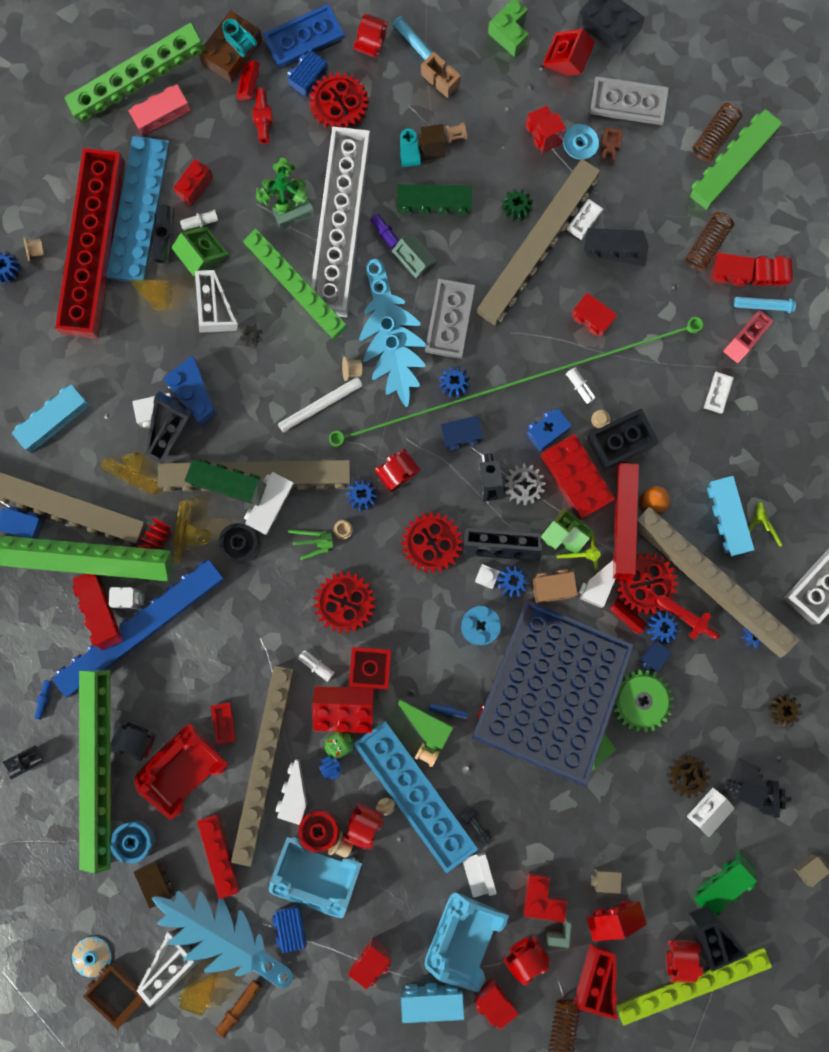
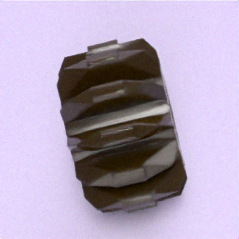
M784 694L783 697L777 695L776 700H770L774 706L767 708L773 712L768 716L769 718H775L773 720L774 724L780 723V726L785 728L786 725L792 727L793 721H800L796 715H802L803 713L797 711L801 704H795V697L790 698L789 694ZM783 707H787V708H786L787 714H783V713H784V710L782 709Z

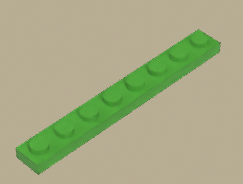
M256 228L247 236L243 243L330 337L336 340L348 328L345 322Z

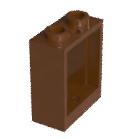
M115 961L111 965L107 963L99 972L101 976L97 981L93 979L85 987L87 992L83 997L118 1030L144 999L137 992L140 984ZM112 972L137 995L121 1015L95 992Z

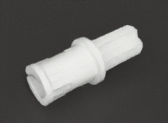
M215 210L203 214L196 213L197 216L181 220L180 224L182 230L186 231L218 222Z
M576 367L566 373L575 386V391L578 390L586 403H591L596 396L587 385L588 381L583 379Z
M305 650L298 658L312 669V673H317L326 682L335 673L321 663V659H316Z

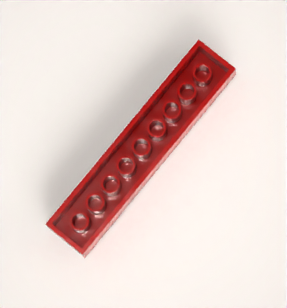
M83 148L55 325V329L61 335L99 338L107 284V270L125 160L120 152Z

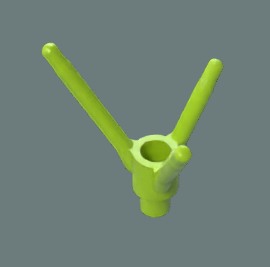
M757 503L755 516L748 528L749 532L751 533L756 523H764L766 530L772 533L774 539L781 547L783 544L768 519L764 503Z
M593 533L590 537L591 548H588L584 553L561 554L556 557L558 559L586 557L589 560H593L594 569L598 570V558L601 553L596 548Z

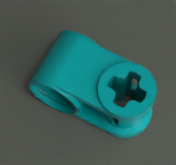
M227 19L223 23L222 28L226 41L240 56L245 57L249 49L257 46L255 38L236 20ZM230 30H235L234 33H228Z
M409 128L404 129L400 134L402 167L420 166L417 135L414 130Z

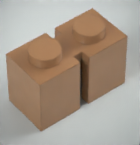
M435 52L421 64V75L432 85L436 83V89L445 97L449 98L460 87L461 75L450 65L446 67V62Z

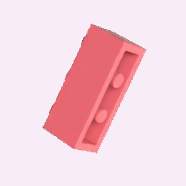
M176 84L175 86L167 87L158 95L149 97L147 101L134 105L128 111L141 135L145 136L191 110Z

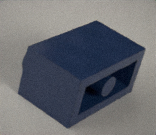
M478 415L444 423L440 426L446 450L456 451L461 449L463 445L469 444V447L479 445L480 441H483Z

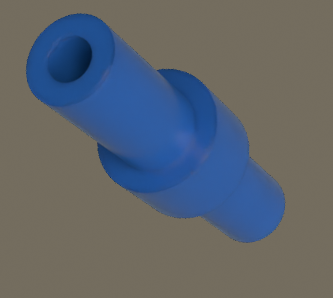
M43 681L41 693L37 696L36 700L38 704L34 716L35 719L42 720L45 705H48L50 697H48L52 681Z
M430 703L429 711L444 714L443 716L451 718V716L467 720L468 716L467 711L454 709V706H441Z

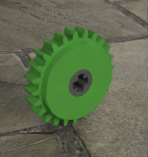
M637 670V675L631 671L630 677L627 675L623 676L624 681L621 682L614 703L616 708L612 711L619 713L616 719L622 718L621 724L625 725L628 723V729L630 730L635 726L636 732H639L640 728H642L643 732H647L648 727L651 731H654V725L662 727L660 722H667L668 720L665 716L672 714L668 711L669 708H674L672 704H669L670 701L674 700L673 697H669L672 690L666 689L669 684L662 683L663 677L657 679V673L655 672L650 676L649 670H645L644 674H642L641 670ZM639 697H645L646 704H641L640 706L639 703L641 702H638Z

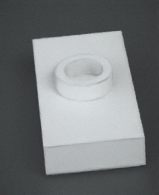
M588 199L566 230L582 240L587 233V229L592 227L604 209Z
M719 372L714 373L705 401V409L720 414L723 413L734 377Z

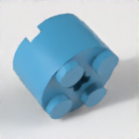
M477 606L470 609L464 615L461 622V632L464 638L469 643L477 646H484L493 642L501 629L498 615L495 611L485 606ZM477 621L485 623L484 631L476 629Z
M141 820L129 821L114 831L111 840V851L115 858L121 862L137 863L152 852L156 843L154 832L147 823ZM134 838L136 842L135 844L131 845L130 842Z

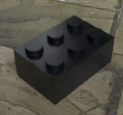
M589 0L580 10L576 24L620 55L642 29L645 17L622 0Z
M642 408L590 432L587 436L603 470L609 469L653 448L659 443Z

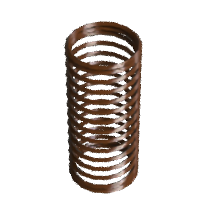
M723 103L692 147L694 154L704 161H712L742 118V112L737 106L731 103ZM723 107L731 108L732 110L738 113L740 118H738L730 110L724 109ZM726 111L730 112L735 117L730 116ZM720 117L726 120L727 122L731 123L732 126H730L725 121L721 120ZM716 124H718L719 126H721V127H722L723 129H725L727 132H725V131H723L721 128L717 127ZM713 127L717 128L719 131L723 132L725 135H722L720 132L716 131ZM711 130L720 135L723 139L719 138L717 135L712 133ZM709 134H712L715 138L719 139L720 142L711 137ZM707 137L710 138V139H712V140H713L714 142H716L718 145H716V144H714L713 142H711L710 140H708ZM705 141H708L710 144L714 145L715 148L711 147ZM696 146L699 148V150H700L702 153H704V154L707 155V156H711V158H707V157H704L703 155H701V154L697 151Z
M714 212L702 234L699 235L691 251L685 257L688 265L698 271H705L715 253L720 249L719 246L722 245L724 239L730 233V229L735 225L730 216L722 212ZM716 217L725 220V221L728 222L731 226H728V225L725 224L724 222H722V221H720V220H717ZM688 257L691 258V260L696 264L705 268H700L689 261Z
M558 999L555 1003L558 1006L555 1007L556 1011L554 1014L556 1016L553 1017L556 1021L552 1022L554 1025L551 1027L554 1030L551 1031L552 1035L550 1037L552 1039L549 1040L552 1044H549L550 1049L548 1051L573 1052L580 1009L573 1001ZM555 1027L567 1029L569 1031L557 1029ZM554 1032H560V1033H564V1034H567V1035H561V1034H557V1033H554ZM552 1036L561 1037L567 1040L557 1039ZM552 1041L562 1042V1043H565V1044H567V1045L558 1044V1043H555V1042H552ZM552 1046H558V1047H562V1048H565V1049H559V1048H555V1047H552Z

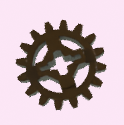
M687 754L686 759L680 755V761L673 759L674 766H668L671 773H667L666 776L671 777V780L667 783L674 785L671 790L674 792L679 790L678 795L681 797L684 793L686 798H690L691 794L694 797H698V791L701 793L705 792L703 786L709 787V784L706 783V779H711L710 776L706 775L709 768H703L705 762H698L699 757L697 756L692 760L689 754ZM689 763L687 764V767L682 769L679 768L681 765ZM698 769L700 770L701 778L698 776ZM690 773L692 778L687 779V777H685V774ZM676 775H678L680 779L679 784L677 783ZM698 784L695 788L689 789L691 785Z

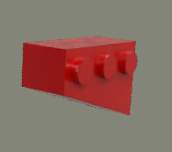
M590 943L573 1003L580 1010L618 1020L615 981H617L616 954L610 949Z

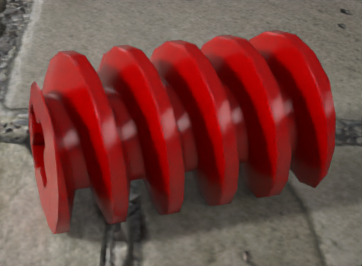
M153 518L156 525L149 524L152 532H144L148 538H141L140 540L144 544H137V548L164 549L161 541H169L165 535L172 536V532L169 530L171 527Z

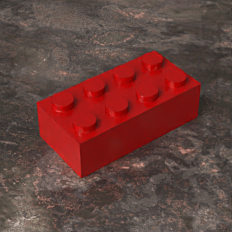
M576 434L542 452L540 456L579 520L588 517L615 500Z

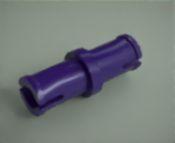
M379 213L373 215L370 221L379 231V236L386 240L391 249H394L400 240L392 231L391 225H387Z

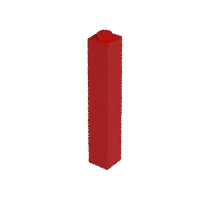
M632 462L619 463L616 470L613 579L632 580L636 573L639 465Z

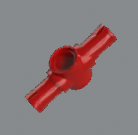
M257 88L255 90L256 104L255 108H252L253 122L258 128L259 143L267 144L270 142L269 128L273 124L272 109L267 103L266 89Z

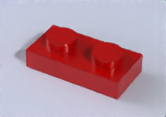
M255 60L243 65L236 98L240 101L253 98L255 93V85L260 68V63Z
M231 702L212 705L211 713L216 745L236 742Z

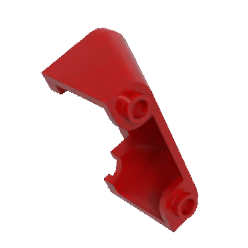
M190 723L184 726L136 773L134 781L137 792L171 821L183 812V800L209 774L213 776L221 775L226 770L228 762Z

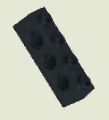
M465 528L463 555L540 561L542 553L541 536L543 534Z

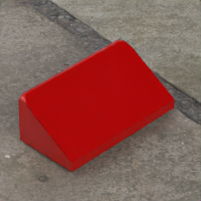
M616 599L609 608L613 614L636 634L644 631L647 623L633 610L630 611L627 605H623L620 599Z

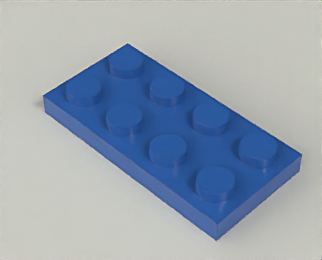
M329 3L263 33V37L279 68L300 59L309 50L315 52L345 38Z

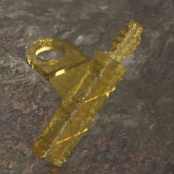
M136 452L123 456L121 459L125 463L124 465L120 463L116 465L115 461L110 460V458L102 459L100 465L103 466V470L108 473L113 471L112 474L117 478L149 494H156L159 488L158 482L140 473L143 462V455Z
M187 500L180 501L178 504L175 534L173 537V547H176L173 554L174 564L180 563L182 548H186L187 543L200 546L208 543L211 539L209 531L190 525L193 502ZM207 535L204 540L197 541L199 536Z

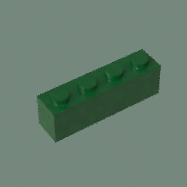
M397 184V213L403 215L438 213L442 216L449 214L466 216L471 214L472 185Z
M192 459L184 480L185 482L207 491L259 506L267 485L261 481L260 476L251 473L249 476L244 475L245 472L238 469L229 471L227 470L228 467L221 464L213 466L210 461L200 459L199 462Z

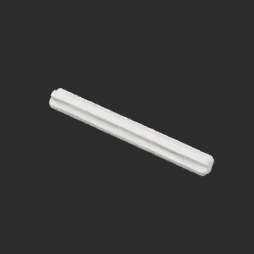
M356 377L279 422L278 425L281 431H288L362 387V382Z

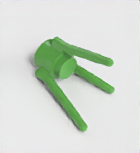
M288 530V533L318 536L313 540L293 542L294 545L317 544V548H321L301 556V560L329 552L328 549L333 548L331 533L326 534V531Z

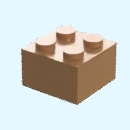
M568 569L557 571L555 575L549 576V572L537 574L536 578L532 580L536 604L578 596L574 572L569 573Z

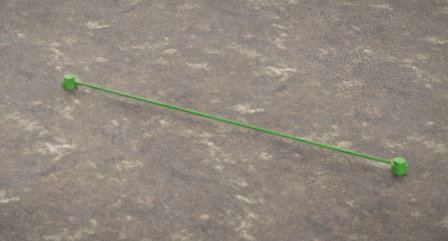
M692 317L688 321L687 327L675 330L660 336H656L638 343H634L616 350H612L594 357H590L572 364H568L550 371H546L528 378H524L506 385H502L487 391H483L465 398H461L443 405H439L421 412H417L343 436V434L339 431H334L329 435V442L333 447H340L343 445L345 438L357 434H361L445 406H449L464 400H468L486 393H490L508 386H512L530 379H534L552 372H556L574 365H578L596 358H600L684 330H688L690 333L695 334L700 332V330L703 328V321L699 317Z

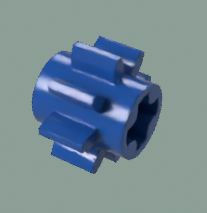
M743 628L745 636L741 638L747 641L746 646H750L753 643L754 648H758V643L762 642L758 638L752 639L753 635L747 628Z
M327 756L321 760L323 764L319 766V769L325 779L330 777L331 780H334L341 776L339 772L343 768L337 758L332 759L330 756Z

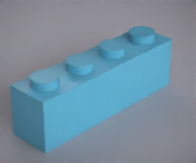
M73 385L63 387L55 398L47 400L44 407L32 412L28 420L19 423L15 427L12 434L26 451L34 452L90 406Z
M734 476L711 481L709 487H707L709 498H713L714 501L712 510L714 516H718L720 524H717L719 534L723 535L725 540L722 543L725 554L728 553L729 557L754 551Z

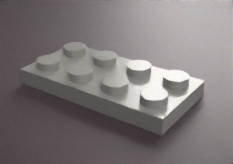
M596 76L590 114L663 125L669 87Z
M438 279L425 353L462 359L475 285Z

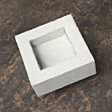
M482 564L475 583L493 589L500 571Z

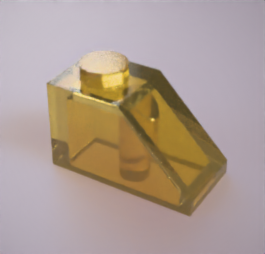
M131 279V284L152 308L159 311L171 308L172 285L169 281Z
M212 972L190 983L186 989H182L178 1001H181L179 1008L202 1016L206 1010L219 972Z

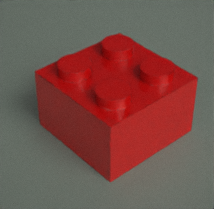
M352 647L349 687L389 689L392 650Z

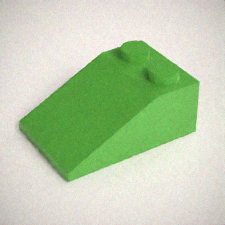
M400 699L398 702L399 706L422 738L427 741L426 746L436 751L438 748L442 749L453 727Z

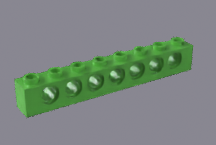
M190 22L64 98L72 115L78 121H88L93 115L105 111L107 107L122 101L127 95L136 93L139 88L151 84L156 78L168 74L170 70L185 64L190 58L199 56L202 51L206 50V47L198 31Z

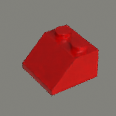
M584 29L556 32L542 65L568 76L580 75L585 69L595 41Z

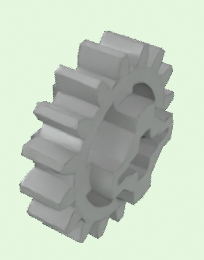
M525 464L522 465L521 469L516 465L515 472L509 470L510 476L505 477V480L508 481V483L504 484V487L508 488L505 494H511L510 501L516 499L517 505L520 501L523 502L524 506L527 505V501L534 504V498L537 500L541 498L538 493L543 494L545 491L541 488L546 485L545 482H541L544 475H538L539 469L533 471V465H530L529 469L526 468ZM520 474L518 480L512 481L516 475ZM528 474L532 475L535 480H532ZM523 481H525L526 484H529L526 489H524V487L520 485ZM536 489V492L529 496V491ZM514 490H517L521 496L517 495Z

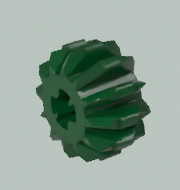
M515 188L513 193L508 191L506 197L502 198L504 204H502L501 209L506 210L505 216L511 215V221L514 217L521 221L522 216L527 218L528 213L532 212L531 205L533 200L529 199V193L523 194V189L517 192Z

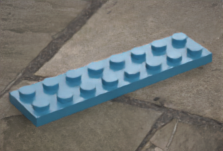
M132 136L110 252L107 279L139 284L145 283L153 229L156 223L157 206H159L170 148L169 141Z
M386 721L372 729V733H367L354 743V746L446 874L478 850L477 846Z

